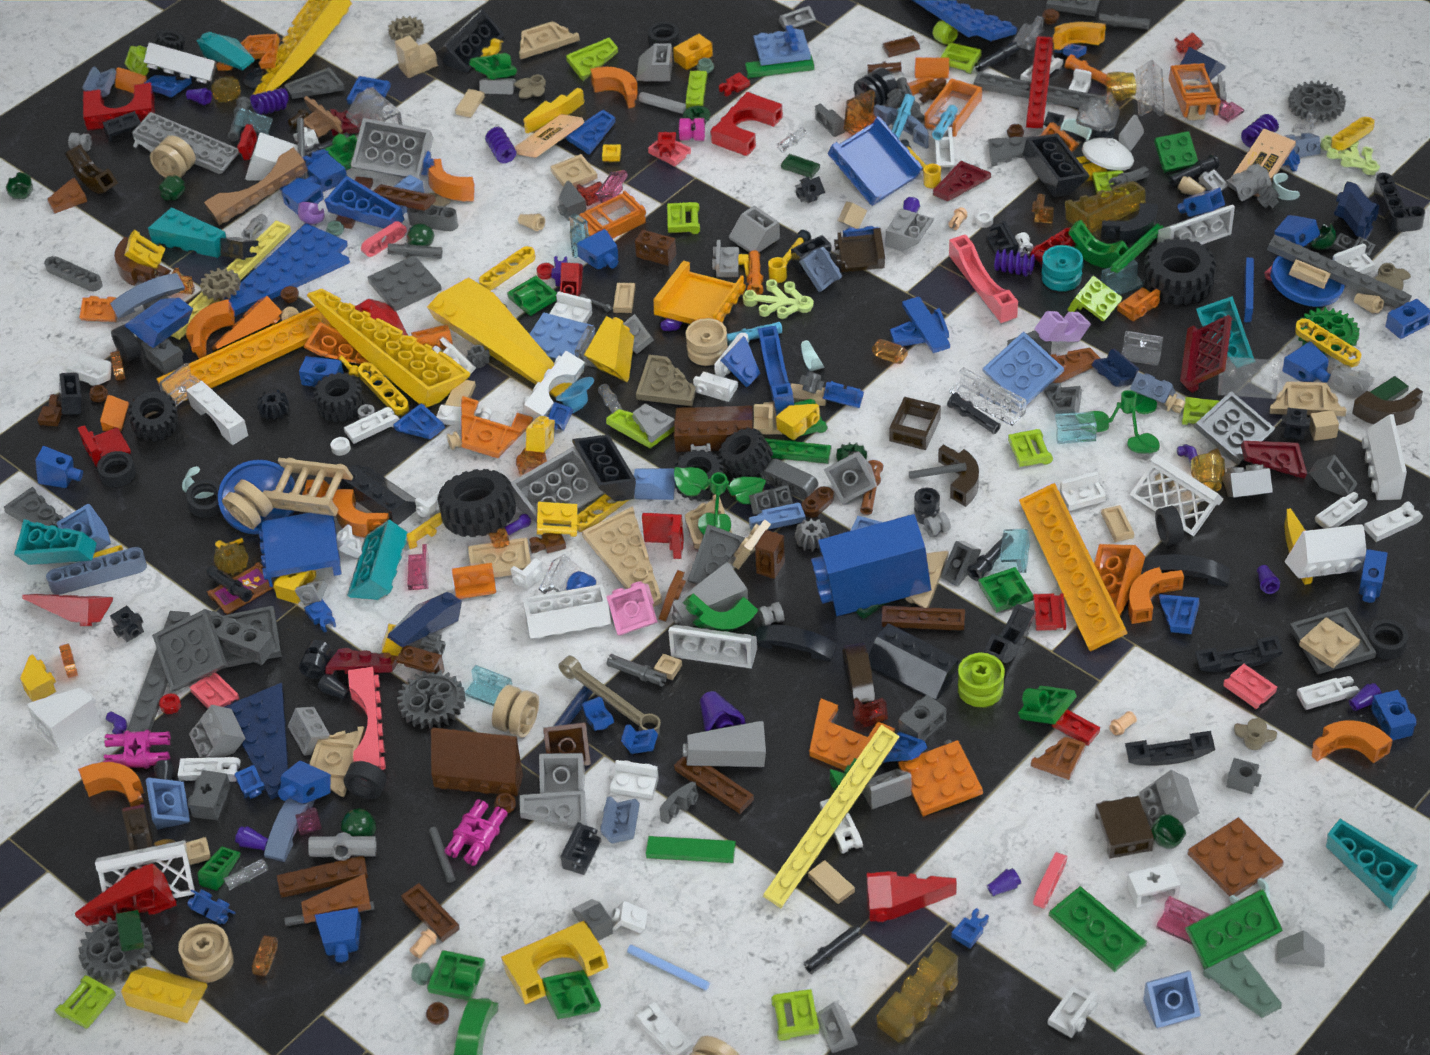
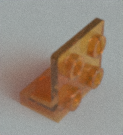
M873 90L846 101L844 130L852 136L871 125L876 119V116L873 115L875 91Z

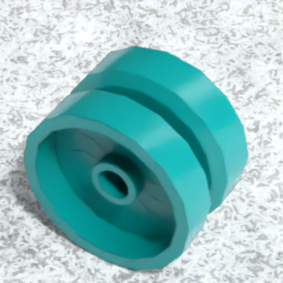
M1067 245L1050 247L1042 257V282L1048 288L1056 291L1075 289L1082 280L1083 255L1076 248Z

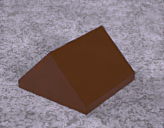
M586 722L543 727L546 754L583 753L584 766L591 765Z

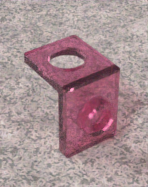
M1218 97L1221 102L1217 116L1229 122L1244 113V109L1234 102L1228 103Z
M313 807L307 809L306 812L295 815L300 835L322 829L316 808Z

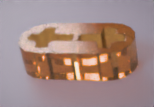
M878 339L872 346L874 355L893 363L902 364L908 356V352L903 346L883 339Z
M120 351L110 352L116 381L126 379Z
M505 527L499 528L495 533H488L493 548L500 549L510 544Z
M70 644L60 645L59 649L67 677L78 676Z
M263 937L253 961V974L260 976L268 974L278 947L277 937Z

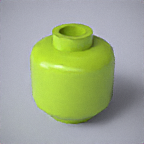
M943 20L939 21L933 29L934 38L946 45L950 42L953 43L958 35V30Z

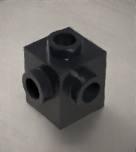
M808 176L799 180L800 184L795 185L796 196L801 202L806 200L808 203L818 200L817 196L826 193L819 176L810 179Z
M1287 408V414L1282 415L1281 426L1285 427L1284 438L1304 440L1305 429L1309 430L1310 427L1307 409Z
M127 605L110 615L113 624L112 629L118 638L122 637L126 642H129L144 632L142 617L139 613H134Z

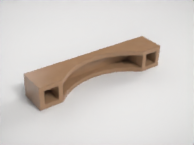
M293 147L278 157L271 172L256 185L238 192L218 193L204 203L217 224L221 225L228 222L235 215L244 212L245 209L253 204H257L266 196L273 194L282 186L288 185L295 178L304 175L308 171L307 166Z

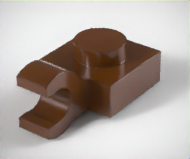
M51 394L49 406L42 407L38 417L39 425L58 426L62 416L61 402L58 401L59 394Z
M545 533L541 535V539L539 537L529 539L532 553L546 550L548 554L566 549V543L562 534Z

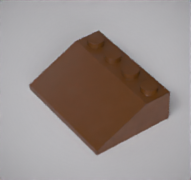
M753 406L676 408L674 431L676 452H691V444L694 446H705L707 443H710L711 451H719L722 448V443L732 433L738 432L740 429H753Z
M432 728L431 774L434 787L474 791L484 794L509 793L512 796H518L523 772L517 737Z

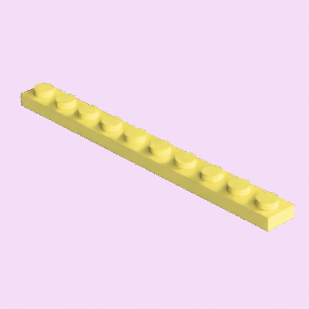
M276 220L256 239L258 240V246L250 248V252L257 253V255L246 258V260L235 259L227 267V271L233 270L234 273H238V277L242 280L291 232V227ZM201 292L188 304L193 308L188 324L171 336L180 340L186 334L187 327L193 317L203 308L219 302L221 298L214 301L213 297L208 299L207 295L204 296L203 292Z
M883 725L879 727L764 892V898L782 909L900 736Z

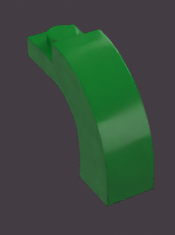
M1082 220L1076 221L1068 232L1076 243L1074 248L1080 251L1083 259L1102 268L1111 269V264L1129 249L1123 240L1113 244H1106L1097 240Z
M694 593L686 597L682 602L689 613L697 616L692 622L702 629L706 628L723 632H730L741 627L759 611L745 597L738 599L727 612H718L711 609Z
M470 998L459 1024L454 1055H483L487 1027L490 1020L498 1012L497 1002H492L488 998Z

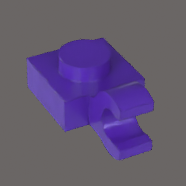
M558 256L554 257L555 268H552V279H555V286L560 287L561 263H568L567 256L564 257L563 261H558Z

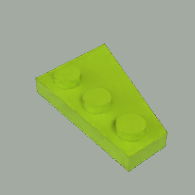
M609 37L566 55V60L581 80L584 81L591 75L590 69L604 65L618 53V47Z
M618 409L606 418L607 425L648 448H652L675 431L674 425L651 443L646 432H642L640 426L634 421L633 413Z

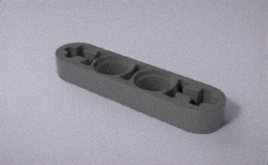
M51 256L44 261L48 273L86 290L98 291L103 286L101 277L98 274L62 258Z

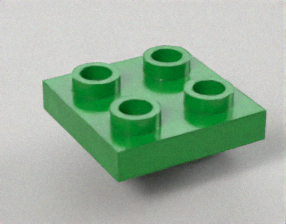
M508 53L471 58L469 63L477 72L485 74L487 78L492 80L516 75L517 71L515 67L511 66V57Z
M1189 131L1158 137L1154 140L1164 173L1189 168L1195 165L1198 160Z
M338 134L334 137L332 146L325 150L329 151V155L346 170L351 169L358 138L355 135L347 138L343 134Z
M535 275L508 291L507 297L531 316L556 301L557 292Z
M1016 567L981 578L978 581V585L996 613L1015 607L1016 603L1021 605L1033 601L1034 595Z
M1039 686L1038 689L1027 688L1023 693L1022 701L1024 706L1018 714L1022 720L1055 724L1077 696L1074 690L1047 686Z
M442 950L427 987L428 993L469 1001L470 998H473L486 965L485 959Z
M584 970L542 978L546 996L557 1020L600 1011L601 1004Z

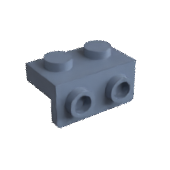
M92 67L83 85V90L92 91L100 89L102 97H106L115 82V69L100 73L96 67Z
M1310 131L1302 132L1300 136L1293 134L1284 136L1296 141L1293 149L1299 157L1321 153L1320 136L1312 134Z
M824 247L814 249L799 261L818 292L823 291L832 282L842 278L839 268L834 264L830 254Z
M1137 372L1130 387L1132 391L1161 403H1166L1169 395L1174 396L1176 394L1170 382L1165 380L1159 381L1146 373L1141 374Z
M612 796L606 798L600 829L602 835L611 844L634 839L640 806L636 798L618 803Z

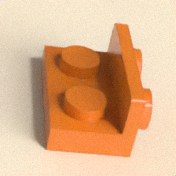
M1142 287L1118 304L1117 311L1135 321L1159 304L1160 290L1155 289L1153 292H1149Z
M83 297L79 318L84 321L117 322V316L110 304L116 298Z
M447 324L411 332V335L417 338V342L422 345L438 346L445 350L447 347L440 341L442 337L453 344Z
M492 563L452 568L455 593L458 599L496 593Z

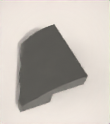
M1060 382L1051 383L1044 389L1057 415L1067 419H1075V415H1079L1082 395L1081 386L1061 387Z

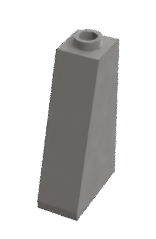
M727 562L673 603L672 618L676 624L679 623L681 626L692 627L695 625L692 622L697 616L692 615L686 610V606L682 603L686 597L694 593L711 609L718 612H726L738 599L745 597L748 600L747 588Z
M763 721L689 734L687 736V744L683 743L682 750L683 756L687 757V765L764 767L766 746Z

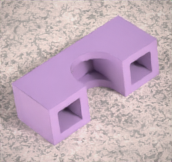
M1046 311L1034 329L1039 333V337L1046 342H1079L1091 323L1079 312H1068L1063 318L1056 311Z

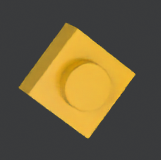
M603 145L602 161H620L621 145Z

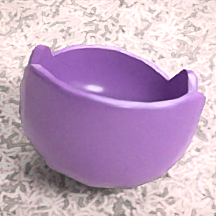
M301 202L298 206V217L304 223L315 225L322 222L325 218L324 209L319 211L316 203Z

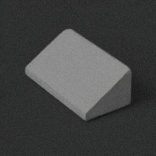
M810 6L781 15L778 21L786 30L788 25H792L795 29L815 22L816 18Z
M483 78L479 81L480 91L487 94H513L516 80Z
M1137 115L1132 116L1119 134V142L1129 151L1133 149L1144 133Z
M833 1002L816 1013L832 1053L858 1044L845 1012L840 1005Z

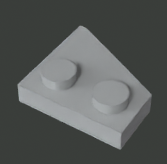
M647 404L642 405L633 412L634 421L640 426L642 432H646L651 443L675 425V419Z

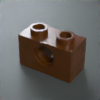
M768 530L764 531L755 546L756 573L773 579L776 578L785 563L783 535Z

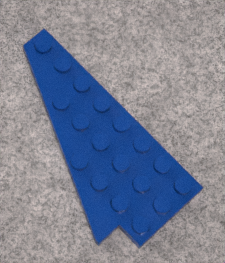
M913 0L968 37L978 35L993 41L1014 35L1017 32V27L1012 26L1011 22L1000 21L994 15L988 16L982 10L970 8L971 6L968 4L957 3V0Z
M305 223L241 282L240 290H236V295H230L229 301L234 310V316L249 310L261 298L268 296L270 299L280 296L282 289L285 287L293 286L297 288L349 264V257L341 254L348 247L347 241Z

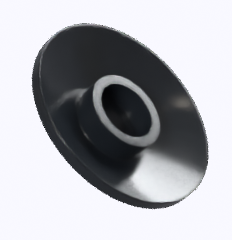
M261 67L253 68L245 73L243 82L248 88L256 89L262 83V76L269 72L266 69H261Z

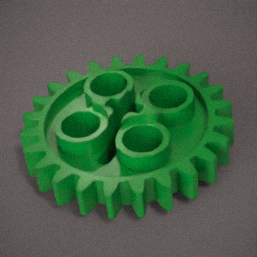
M1325 307L1324 311L1317 308L1316 313L1310 310L1309 314H1304V319L1311 320L1351 346L1357 345L1360 328H1358V322H1354L1353 317L1348 318V313L1342 315V310L1335 312V309L1332 308L1331 311H1328ZM1316 335L1315 339L1317 341H1324L1325 337L1323 335ZM1299 337L1298 341H1303L1302 346L1308 343ZM1332 345L1331 349L1340 351L1341 347L1339 345Z

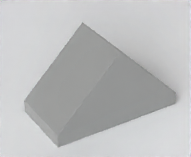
M1304 930L1283 938L1277 942V963L1324 967V944Z

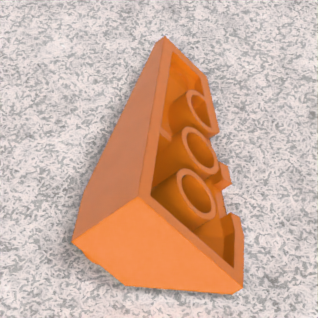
M268 296L259 299L243 315L244 318L237 321L233 325V329L226 332L211 348L216 350L267 325H274L280 320L279 315L282 311Z
M319 322L304 345L305 349L320 356L338 359L342 355L348 362L357 364L369 362L336 329L322 322Z
M1099 544L1094 564L1120 616L1129 599L1132 584L1141 575L1145 555L1136 545Z

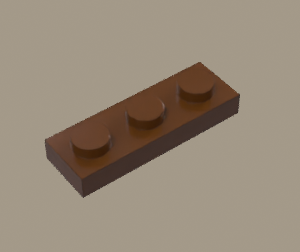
M419 883L401 895L402 901L442 942L460 930L459 924Z

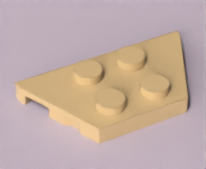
M553 21L524 30L521 34L520 59L579 41V34H571L567 28L561 27Z
M1287 381L1283 386V390L1277 395L1275 403L1270 406V414H1287V408L1289 407L1307 409V415L1334 411L1336 416H1346V408L1340 406L1337 396L1331 392L1327 383Z
M716 495L707 504L703 502L695 510L685 514V522L694 549H699L704 536L698 528V520L705 513L714 514ZM719 497L718 514H725Z
M949 551L926 553L931 591L906 597L905 599L909 603H915L922 608H929L947 562Z
M364 726L357 727L358 731L350 733L341 731L334 735H329L328 739H318L309 764L331 774V790L342 797L345 796L347 790L343 779L350 764L354 762L353 752L360 745L365 735Z

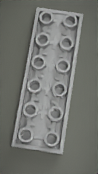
M152 112L132 132L136 139L154 147L160 145L167 136H177L192 148L196 158L194 164L218 174L223 173L239 154L238 148Z

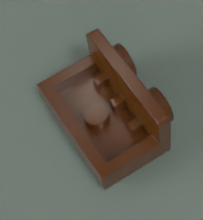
M404 646L396 658L397 663L404 664L405 667L425 671L426 673L434 672V674H437L442 670L443 674L445 671L442 655L412 646Z

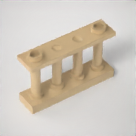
M279 458V464L285 469L277 487L273 491H263V494L269 499L273 508L336 516L339 509L332 499L341 479H353L348 468L343 464L334 465L295 460L293 458ZM291 473H300L292 492L283 493ZM316 475L309 494L299 495L307 476ZM324 477L333 478L325 497H316Z

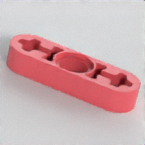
M399 221L392 223L366 239L361 245V251L368 257H373L386 249L389 243L394 244L402 239L407 232L406 226Z
M1058 852L1054 854L1037 889L1033 905L1043 909L1046 908L1065 868L1067 855Z

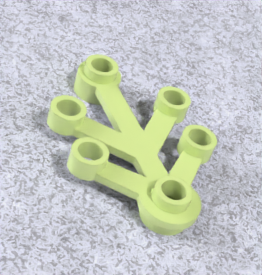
M1326 135L1322 138L1320 148L1327 151L1326 156L1328 158L1342 159V166L1362 168V171L1368 175H1375L1379 171L1380 166L1372 159V148L1363 147L1361 155L1365 158L1363 159L1360 157L1357 149L1359 141L1348 147L1350 151L1347 149L1336 150L1331 147L1332 136Z
M773 279L766 282V289L775 296L757 295L753 290H747L743 294V304L748 307L755 306L758 302L773 303L771 305L763 304L759 307V314L763 317L769 316L770 313L777 310V316L785 319L796 311L807 313L811 311L814 305L813 299L808 296H802L795 289V283L791 281L784 284V291L791 294L793 298H788L777 287V281Z

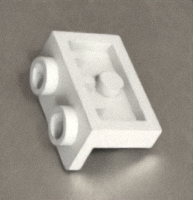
M558 292L556 294L557 303L549 314L587 323L592 315L591 300Z
M703 372L700 377L695 376L693 379L697 393L729 402L738 388V381Z
M616 760L615 774L610 787L611 793L653 800L659 780L657 766Z

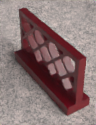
M1229 315L1200 329H1197L1195 326L1187 329L1180 382L1191 393L1198 390L1199 383L1224 372L1226 369L1232 318Z

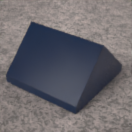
M1190 47L1180 65L1204 63L1210 81L1226 67L1219 61Z

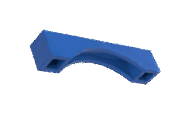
M770 326L759 328L758 334L777 416L788 406L794 405V398L784 365L777 327Z

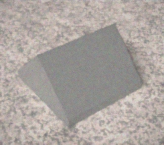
M859 451L824 469L842 504L877 486L872 466Z
M583 753L539 754L540 794L584 791L585 768Z
M895 769L872 777L862 791L871 809L911 796V773Z

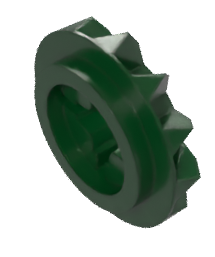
M703 106L689 107L683 113V118H690L691 121L695 118H705V124L710 121V111Z
M849 442L847 445L842 444L841 448L837 449L836 459L839 462L848 457V454L851 452L856 453L858 451L867 459V451L864 445L859 446L857 442L855 444Z

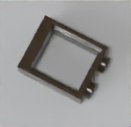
M904 397L889 427V441L926 450L941 419V405ZM907 414L931 420L926 431L903 426L902 424Z

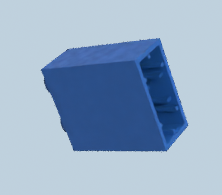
M915 514L820 539L818 542L821 556L811 559L821 603L824 604L832 601L837 616L855 612L858 608L866 609L872 605H880L931 591L926 547Z

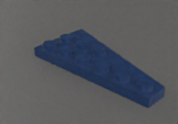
M282 683L224 706L225 708L232 709L245 736V740L241 744L252 766H255L261 781L264 783V789L270 800L279 797L278 790L281 789V775L288 770Z

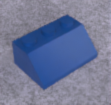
M179 297L160 299L127 322L125 327L154 348L188 324L193 308Z

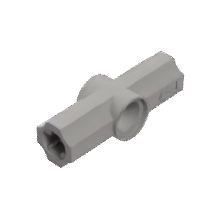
M339 833L335 837H309V856L334 857L341 861L347 860L349 857L376 856V836L352 837L348 833Z

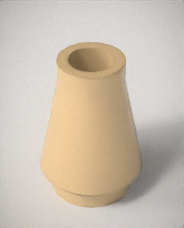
M1184 176L1178 186L1181 193L1189 195L1206 191V188L1202 187L1191 177L1187 178Z
M520 214L518 223L534 231H539L545 226V217L541 214Z
M1357 293L1354 303L1374 314L1381 312L1384 300L1380 296Z

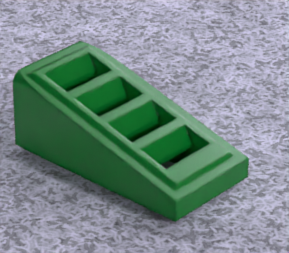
M221 846L199 870V884L217 891L239 859L240 852Z

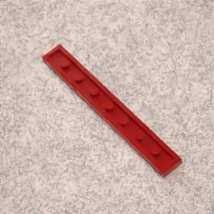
M1037 36L1026 128L1043 129L1053 37Z

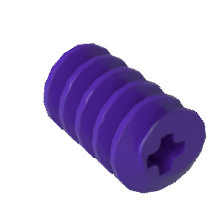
M284 88L251 95L250 101L255 112L258 115H262L263 113L267 114L279 111L280 109H286L289 96Z
M1270 114L1261 115L1241 132V140L1247 147L1251 148L1263 129L1274 133L1278 131L1279 123L1277 119Z
M502 127L491 128L485 136L486 143L500 163L511 162L517 154L514 145Z
M998 249L994 269L999 271L1001 268L1002 272L1009 270L1010 274L1016 271L1017 275H1020L1023 271V276L1026 277L1029 273L1030 275L1032 274L1035 256L1032 254L1030 259H1028L1027 253L1021 257L1019 251L1014 256L1013 250L1007 255L1006 249H1003L1002 253H999Z

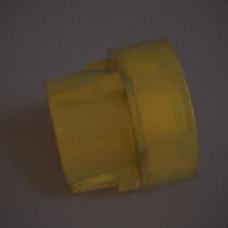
M1117 71L1107 73L1106 91L1107 96L1111 97V102L1122 101L1125 98L1136 95V79L1133 72Z
M1217 454L1197 455L1191 460V475L1213 491H1220L1222 488V477L1225 475V460Z

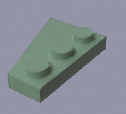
M1243 952L1203 970L1204 977L1217 982L1222 990L1225 992L1229 991L1239 998L1240 1003L1261 1018L1282 1007L1281 1001Z

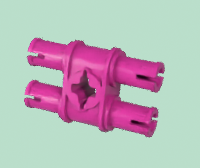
M127 730L124 734H105V739H107L104 740L106 748L124 746L123 754H104L103 758L106 760H103V762L119 763L128 768L144 767L148 769L159 760L170 759L169 752L150 753L152 745H170L171 741L168 740L171 739L169 731L151 733L149 730L139 732Z
M477 799L470 812L463 815V820L457 829L453 831V838L445 848V853L450 857L452 855V858H456L464 844L471 845L468 853L464 856V860L468 864L476 865L482 853L490 849L491 842L499 834V826L507 816L506 810L501 808L500 812H498L500 807H495L490 818L483 820L481 817L488 809V804L483 800L481 802L480 799Z

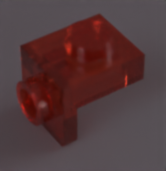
M1193 32L1182 41L1177 37L1174 39L1176 43L1175 48L1180 54H1186L1189 47L1197 51L1204 45L1202 40Z
M600 181L587 188H584L581 184L576 185L578 192L586 200L587 207L605 198L604 184Z
M883 698L864 705L859 699L854 700V717L865 727L888 719L887 705Z

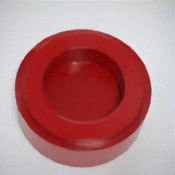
M551 263L538 265L536 269L537 276L543 280L551 279L554 266Z
M170 693L161 697L159 706L163 713L174 714L181 708V702L176 694Z

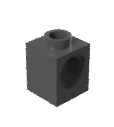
M1234 758L1228 773L1226 787L1252 794L1254 786L1259 787L1262 774H1258L1259 765Z

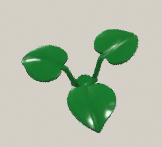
M1125 390L1121 393V402H1117V406L1110 418L1102 411H1090L1081 415H1075V420L1085 430L1103 432L1109 429V423L1114 420L1119 408H1121L1123 413H1132L1134 435L1136 437L1128 439V448L1140 454L1153 453L1160 449V443L1154 435L1150 433L1138 434L1135 411L1140 414H1149L1156 411L1157 401L1141 394H1136L1132 390Z
M675 467L674 469L675 484L681 493L687 496H697L700 494L701 489L706 490L710 486L711 492L716 495L714 514L705 513L698 520V528L703 535L708 524L728 532L731 530L730 517L727 514H718L719 496L725 492L726 488L731 496L736 495L738 502L751 504L749 495L763 491L766 482L765 479L757 477H740L734 479L729 485L726 475L720 472L714 473L711 479H708L707 474L698 468Z

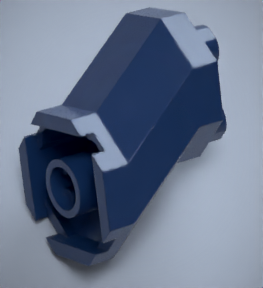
M1347 181L1343 192H1339L1336 202H1338V206L1334 211V215L1344 219L1356 236L1366 240L1374 227L1371 226L1373 221L1376 222L1379 205L1371 202L1359 185Z

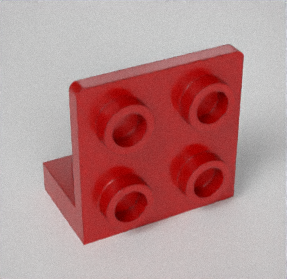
M85 425L78 428L82 444L95 467H97L98 461L108 453L114 451L131 453L129 446L117 427L94 436L92 431L88 432Z
M642 513L644 542L669 543V549L673 551L674 559H682L684 546L682 514Z

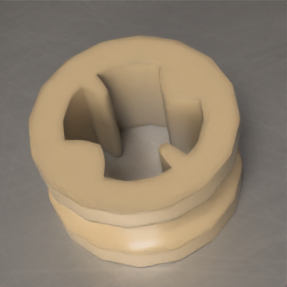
M456 431L452 435L446 434L451 450H454L455 447H461V441Z

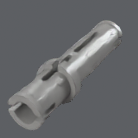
M259 214V216L253 218L250 224L242 231V237L245 240H250L257 232L261 231L268 221L267 216Z

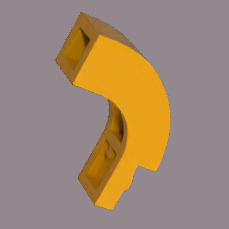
M1073 22L1056 26L1052 40L1054 49L1061 50L1073 43L1099 45L1105 41L1106 24Z

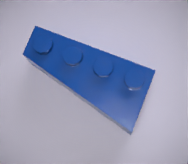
M345 176L324 200L328 212L382 229L396 221L402 223L405 220L402 209L348 176Z

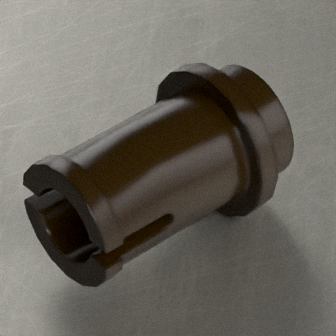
M305 109L299 110L295 116L287 121L289 126L295 129L297 127V119H304L309 116V113Z

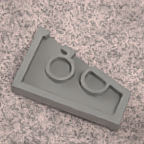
M585 790L520 795V816L525 819L575 828L577 822L586 825Z

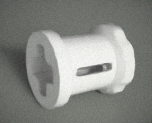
M1019 233L1015 236L1018 242V251L1021 256H1024L1025 253L1029 256L1034 246L1029 242L1030 238L1027 233Z

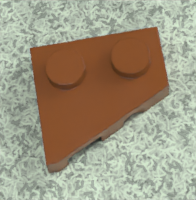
M72 178L47 198L54 214L87 202L86 196L75 178Z
M677 570L669 586L659 620L667 621L675 599H679L686 583L683 580L685 572Z
M1065 736L1056 745L1046 749L1045 754L1039 758L1034 757L1031 760V767L1070 780L1085 750L1086 743Z

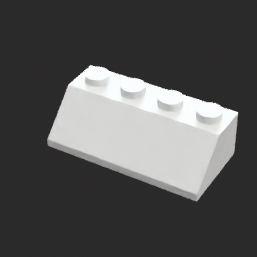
M148 43L144 63L148 64L147 67L157 70V67L164 69L163 72L170 74L178 72L181 73V77L190 79V76L197 78L196 81L202 83L211 82L217 64L213 60L153 43Z
M1235 206L1222 207L1159 229L1157 243L1160 241L1164 242L1165 239L1174 240V238H1180L1185 240L1187 238L1193 242H1200L1202 245L1230 235Z
M1394 414L1367 428L1366 436L1362 438V447L1366 449L1365 461L1369 463L1368 475L1369 478L1372 477L1371 489L1372 492H1375L1377 500H1400L1407 473Z
M1361 524L1303 531L1286 558L1285 563L1298 578L1358 571L1362 567L1366 554L1364 526Z
M603 584L522 598L530 638L539 639L547 635H562L569 631H583L586 628H600L611 624L609 606Z
M681 625L669 627L671 657L752 668L757 651L756 636Z

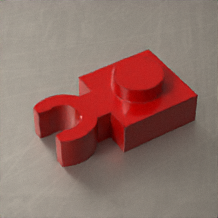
M737 73L726 79V83L719 85V92L724 91L725 96L731 95L732 91L738 93L750 86V80L741 73Z
M676 132L658 133L657 145L660 157L665 152H668L669 157H672V149H675Z

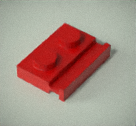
M1033 594L1034 611L1036 612V631L1057 630V628L1066 630L1064 594Z

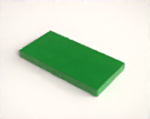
M1081 886L1049 911L1048 916L1114 972L1147 945L1145 939Z
M1260 889L1185 927L1204 970L1283 931L1264 889Z

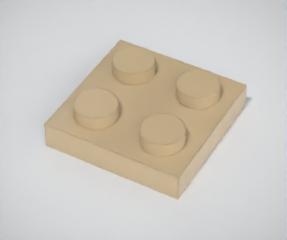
M582 154L550 166L551 172L563 187L566 181H570L576 188L598 179L597 172Z
M764 519L760 526L756 524L734 554L736 559L732 565L738 570L755 549L764 531L770 527L771 524Z
M1326 617L1300 640L1299 646L1334 668L1359 645L1360 639Z

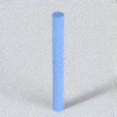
M632 944L628 947L627 953L704 990L708 989L710 982Z

